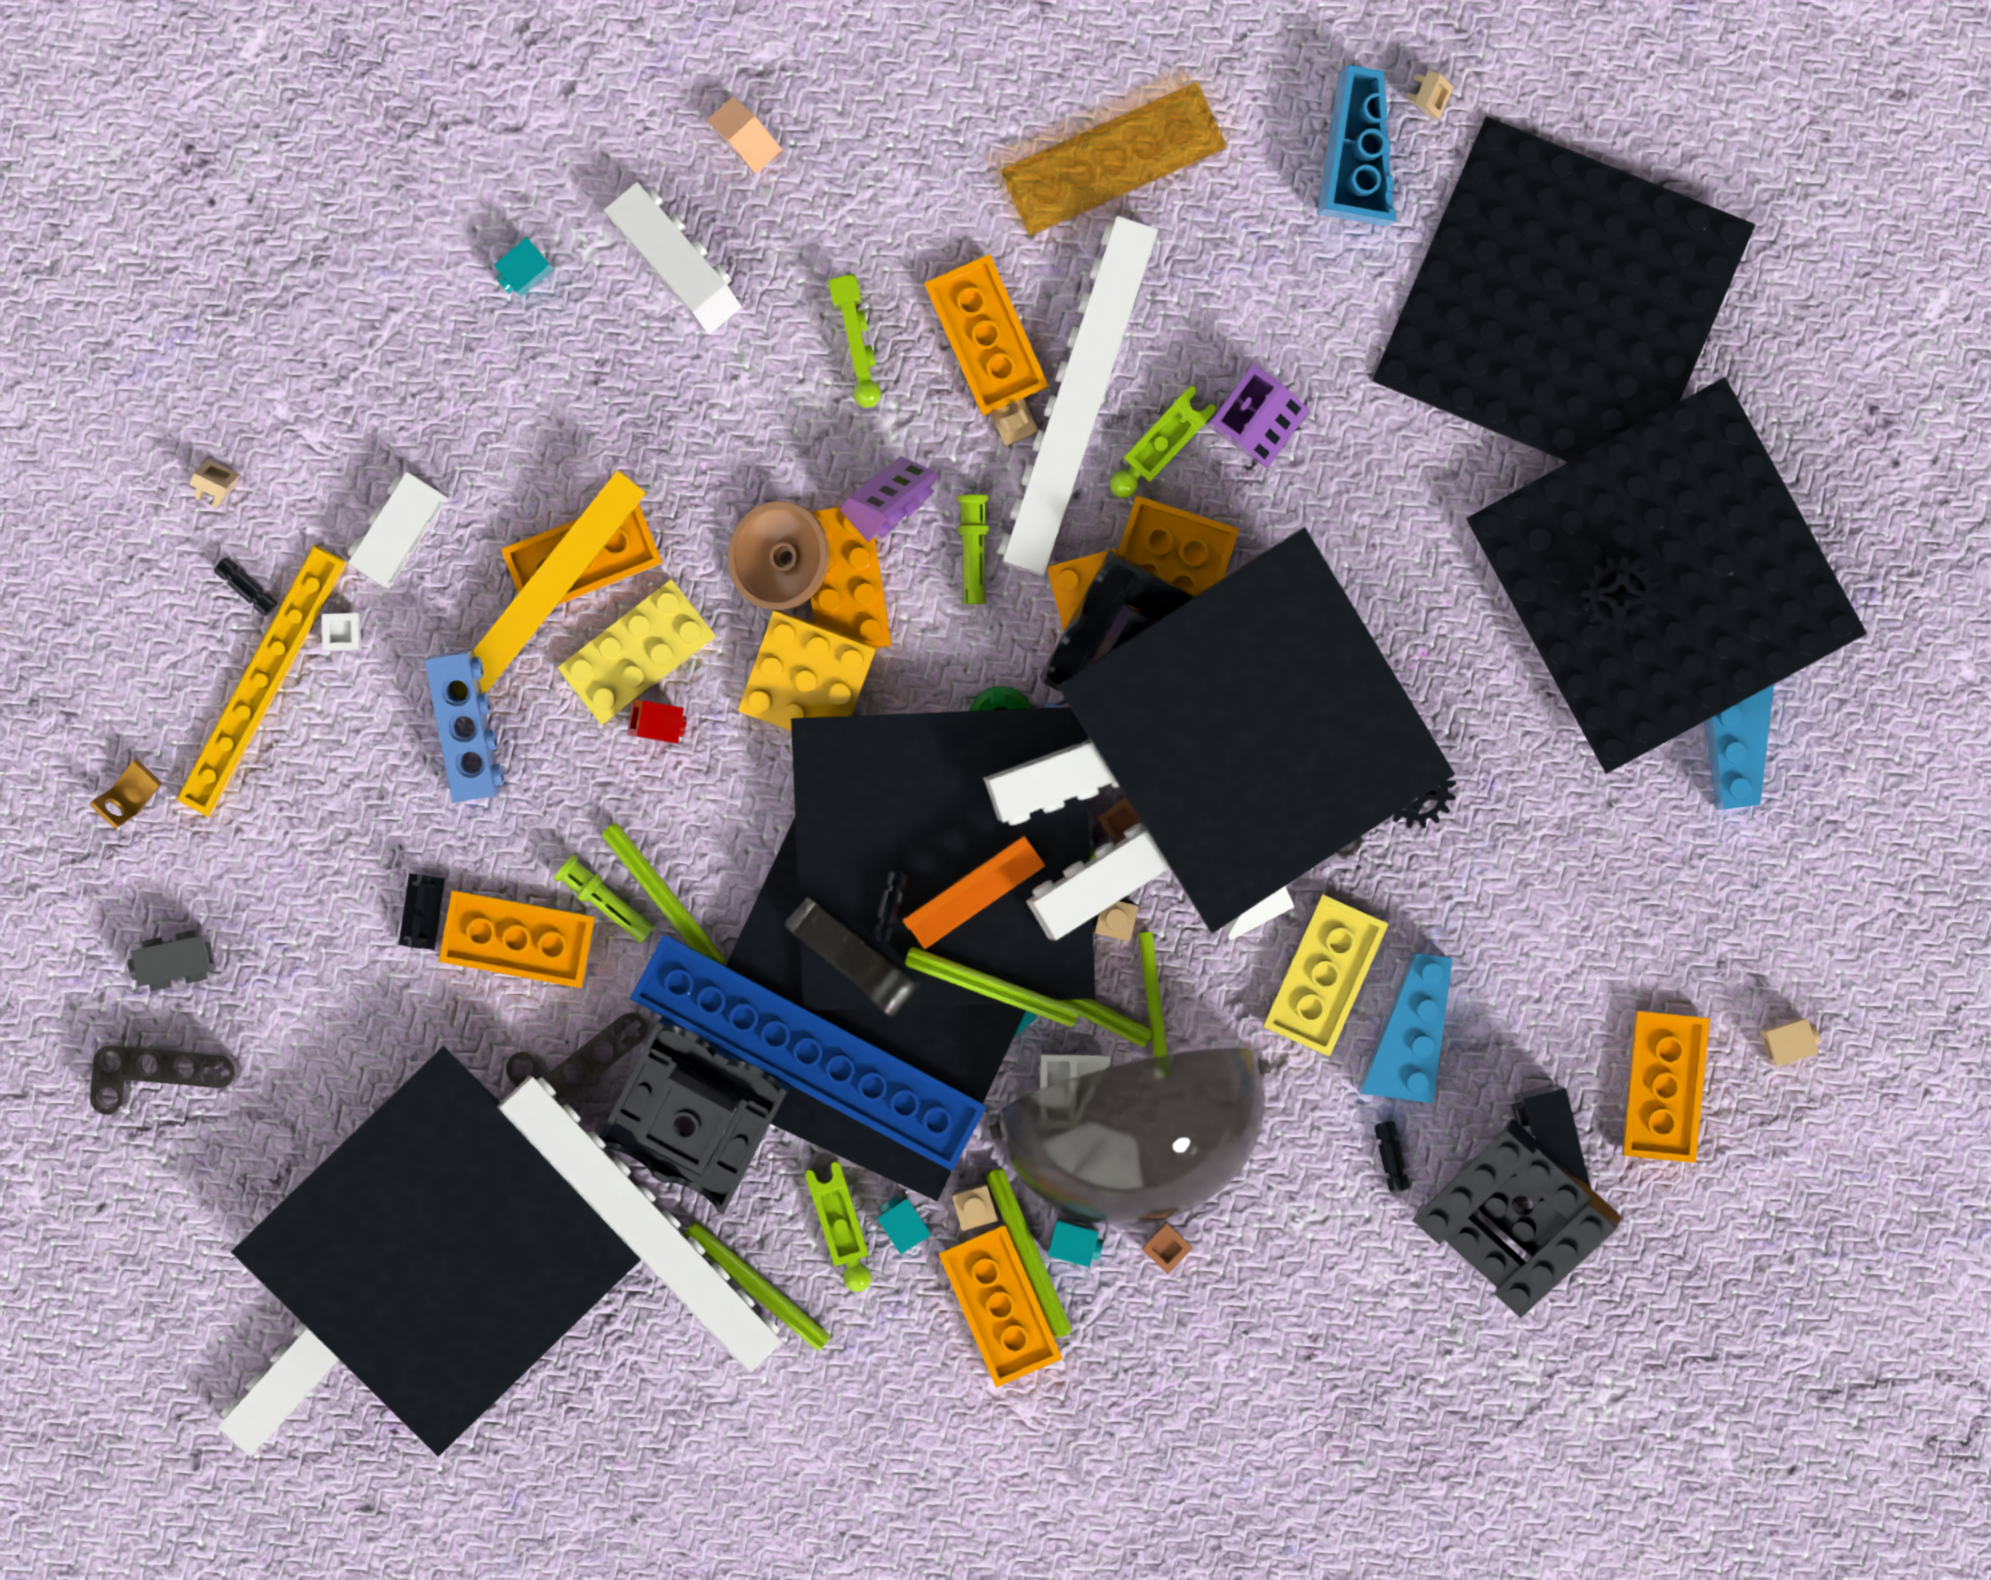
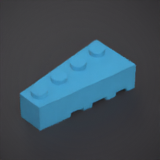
M1347 65L1339 71L1317 215L1383 227L1396 222L1392 191L1394 190L1393 177L1390 174L1389 161L1390 140L1387 136L1386 125L1388 117L1384 71Z
M1774 684L1705 721L1716 810L1761 804Z
M1411 953L1394 1001L1382 1026L1381 1034L1357 1089L1359 1093L1426 1103L1434 1102L1453 958Z

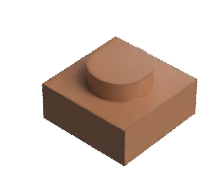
M1126 797L1096 817L1114 845L1126 838L1124 835L1126 830L1141 822Z
M1165 1222L1141 1249L1169 1274L1193 1247Z

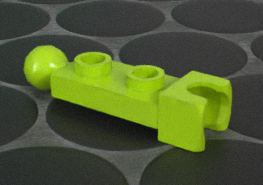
M856 274L832 278L828 280L834 309L841 308L857 378V384L853 390V398L859 406L871 408L878 404L882 394L880 386L871 379L869 367L876 366L872 345L864 346L861 332L868 331L864 309L857 311L855 306L862 304Z
M1193 385L1187 388L1123 457V460L1130 467L1127 470L1123 469L1115 472L1110 478L1109 485L1114 495L1119 498L1131 497L1138 489V479L1140 477H1143L1150 483L1217 412L1216 406L1212 404L1200 412L1191 408L1190 401L1196 394V388Z
M837 1159L831 1164L833 1176L828 1181L820 1180L813 1168L806 1169L804 1173L834 1267L845 1263L847 1267L843 1275L845 1286L850 1291L862 1292L870 1286L872 1275L869 1268L861 1264L859 1259L869 1256V1251L842 1164Z

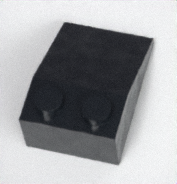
M1552 1084L1514 1094L1516 1103L1510 1104L1513 1119L1591 1188L1567 1089L1558 1084Z

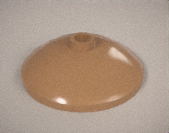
M772 501L755 507L740 520L729 542L728 568L735 587L746 600L764 609L788 610L803 604L816 593L826 576L830 556L827 535L819 520L809 510L795 503ZM791 552L793 559L791 563L787 564L786 556Z

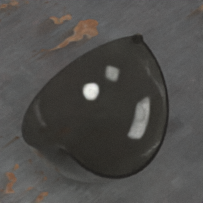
M1243 1048L1189 1051L1126 1063L1078 1076L1024 1096L1004 1107L997 1114L996 1124L989 1125L992 1140L999 1138L1002 1141L1006 1155L1021 1181L1036 1196L1055 1209L1075 1218L1106 1225L1125 1226L1158 1222L1183 1214L1208 1201L1226 1187L1244 1167L1254 1151L1264 1123L1266 1097L1263 1078H1265L1264 1074L1271 1073L1268 1059L1261 1060L1255 1051Z

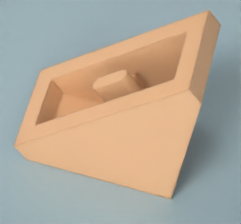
M734 96L707 119V122L755 175L782 151L781 147L758 118Z

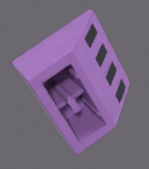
M1252 364L1208 427L1268 469L1309 409L1283 384L1255 364Z
M900 456L853 493L840 510L867 542L876 535L883 539L899 525L898 522L905 516L909 518L924 505L923 502L934 493L931 486L939 476L935 471Z

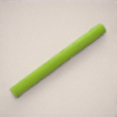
M1153 932L1138 933L1149 1024L1152 1031L1151 1040L1156 1077L1170 1076Z

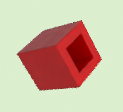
M633 700L627 735L678 744L679 737H683L687 725V718L683 715L684 708L643 700Z

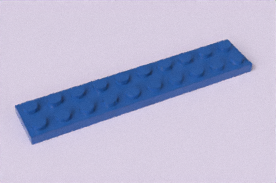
M666 934L661 938L630 997V1000L951 1171L954 1170L987 1105Z

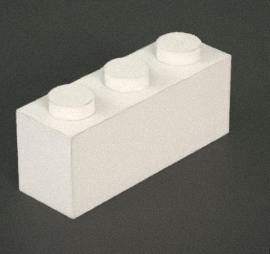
M407 471L403 477L398 475L387 491L390 498L383 508L378 506L374 510L367 523L371 526L364 538L359 536L348 552V555L351 556L348 562L349 565L388 589L391 588L448 499Z

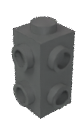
M196 929L175 934L177 941L163 944L162 937L141 941V949L132 950V959H128L131 979L137 980L138 987L149 985L150 992L172 987L171 980L185 977L186 984L207 980L206 972L217 970L210 936H198Z

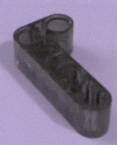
M809 896L804 898L784 923L785 927L868 993V997L893 1017L918 987V984Z
M636 1011L628 1012L616 1019L552 1071L549 1070L535 1052L524 1050L512 1055L508 1059L506 1073L517 1088L527 1077H522L516 1072V1061L520 1057L528 1058L533 1064V1072L530 1076L536 1081L542 1077L556 1091L555 1101L561 1106L643 1042L649 1035L650 1023L642 1013ZM627 1019L631 1023L638 1021L641 1025L637 1029L640 1034L637 1038L636 1035L632 1034L623 1039L621 1042L626 1045V1048L623 1050L619 1040L611 1035L610 1031L614 1029L617 1036L627 1029L628 1026L625 1023ZM599 1041H606L611 1044L613 1055L610 1060L603 1061L596 1057L594 1049ZM576 1063L583 1068L585 1076L581 1083H573L568 1080L566 1070L570 1064Z
M112 1044L100 1048L94 1056L90 1103L98 1113L104 1115L113 1114L125 1109L129 1104L132 1080L223 1088L237 1082L241 1076L242 1068L235 1056L226 1053ZM110 1051L116 1052L121 1058V1065L117 1071L111 1070L106 1064V1057ZM147 1054L155 1057L158 1066L153 1074L147 1073L142 1067L143 1058ZM183 1057L191 1060L194 1065V1071L190 1077H184L178 1070L179 1061ZM222 1063L223 1067L229 1069L230 1072L229 1075L222 1077V1080L220 1073H204L206 1067H216L222 1065ZM107 1087L112 1088L117 1093L118 1100L114 1107L106 1105L103 1101L102 1095Z

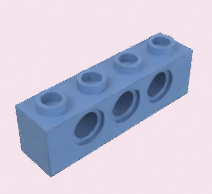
M474 648L432 655L425 659V666L452 803L495 796L501 791L500 785H504V773L502 765L500 763L496 764L493 750L497 749L498 743L494 728H489L486 714L491 713L489 696L487 692L482 693L480 678L484 677L482 660L480 657H475ZM459 680L465 683L468 688L466 698H458L453 694L451 689L453 681ZM461 716H467L473 720L475 724L474 733L467 734L461 731L458 725V720ZM467 752H475L480 756L482 760L480 769H472L467 765L465 761Z

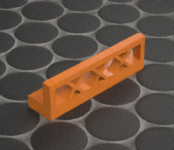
M1024 835L904 918L903 922L909 930L911 929L923 948L926 949L1036 873L1045 864Z

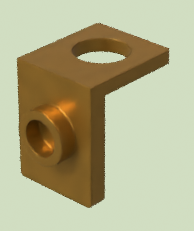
M135 759L113 787L92 800L90 806L114 829H117L141 812L160 788L162 782L138 759ZM105 802L115 804L120 809L122 815L117 816L110 813L105 807Z

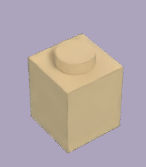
M1117 901L1098 913L1094 933L1130 942L1139 906Z
M1799 1017L1759 1030L1770 1065L1778 1067L1819 1054L1816 1044L1821 1043L1816 1025L1814 1023L1809 1024L1807 1018Z
M987 1182L952 1192V1199L962 1231L997 1221V1214Z

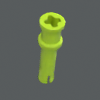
M956 495V501L960 503V525L957 526V532H959V536H962L963 604H986L984 544L985 535H988L989 525H986L985 502L989 501V495Z
M573 854L553 879L556 882L562 881L578 894L577 899L581 902H586L587 900L641 944L655 926L602 884L604 881L601 879L602 876L598 873L592 874L577 861L578 857Z

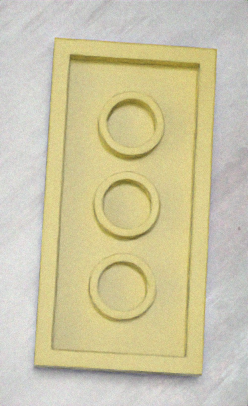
M670 579L559 665L557 669L599 723L604 725L631 704L633 700L644 694L717 636L676 583Z
M1321 894L1262 1027L1330 1057L1389 924Z

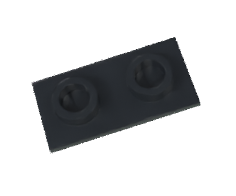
M409 873L399 945L435 950L445 878Z

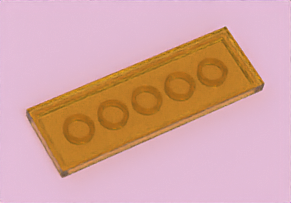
M1197 81L1001 169L1000 174L1030 238L1227 149V145Z

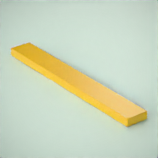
M620 469L615 472L475 647V657L481 658L484 670V677L480 678L482 693L490 690L647 494L646 490ZM459 680L452 682L451 689L453 694L458 698H466L468 688L465 683Z
M313 545L177 796V801L207 817L211 816L348 562Z

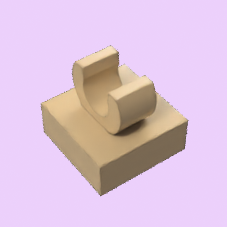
M1428 70L1425 77L1423 75H1415L1413 80L1421 86L1420 90L1416 95L1407 93L1405 97L1426 116L1440 120L1454 87L1442 74Z
M1024 398L991 413V417L1005 447L1038 433Z
M207 459L193 473L190 485L196 488L194 492L195 499L200 500L206 492L214 496L212 507L217 508L237 486L240 474Z

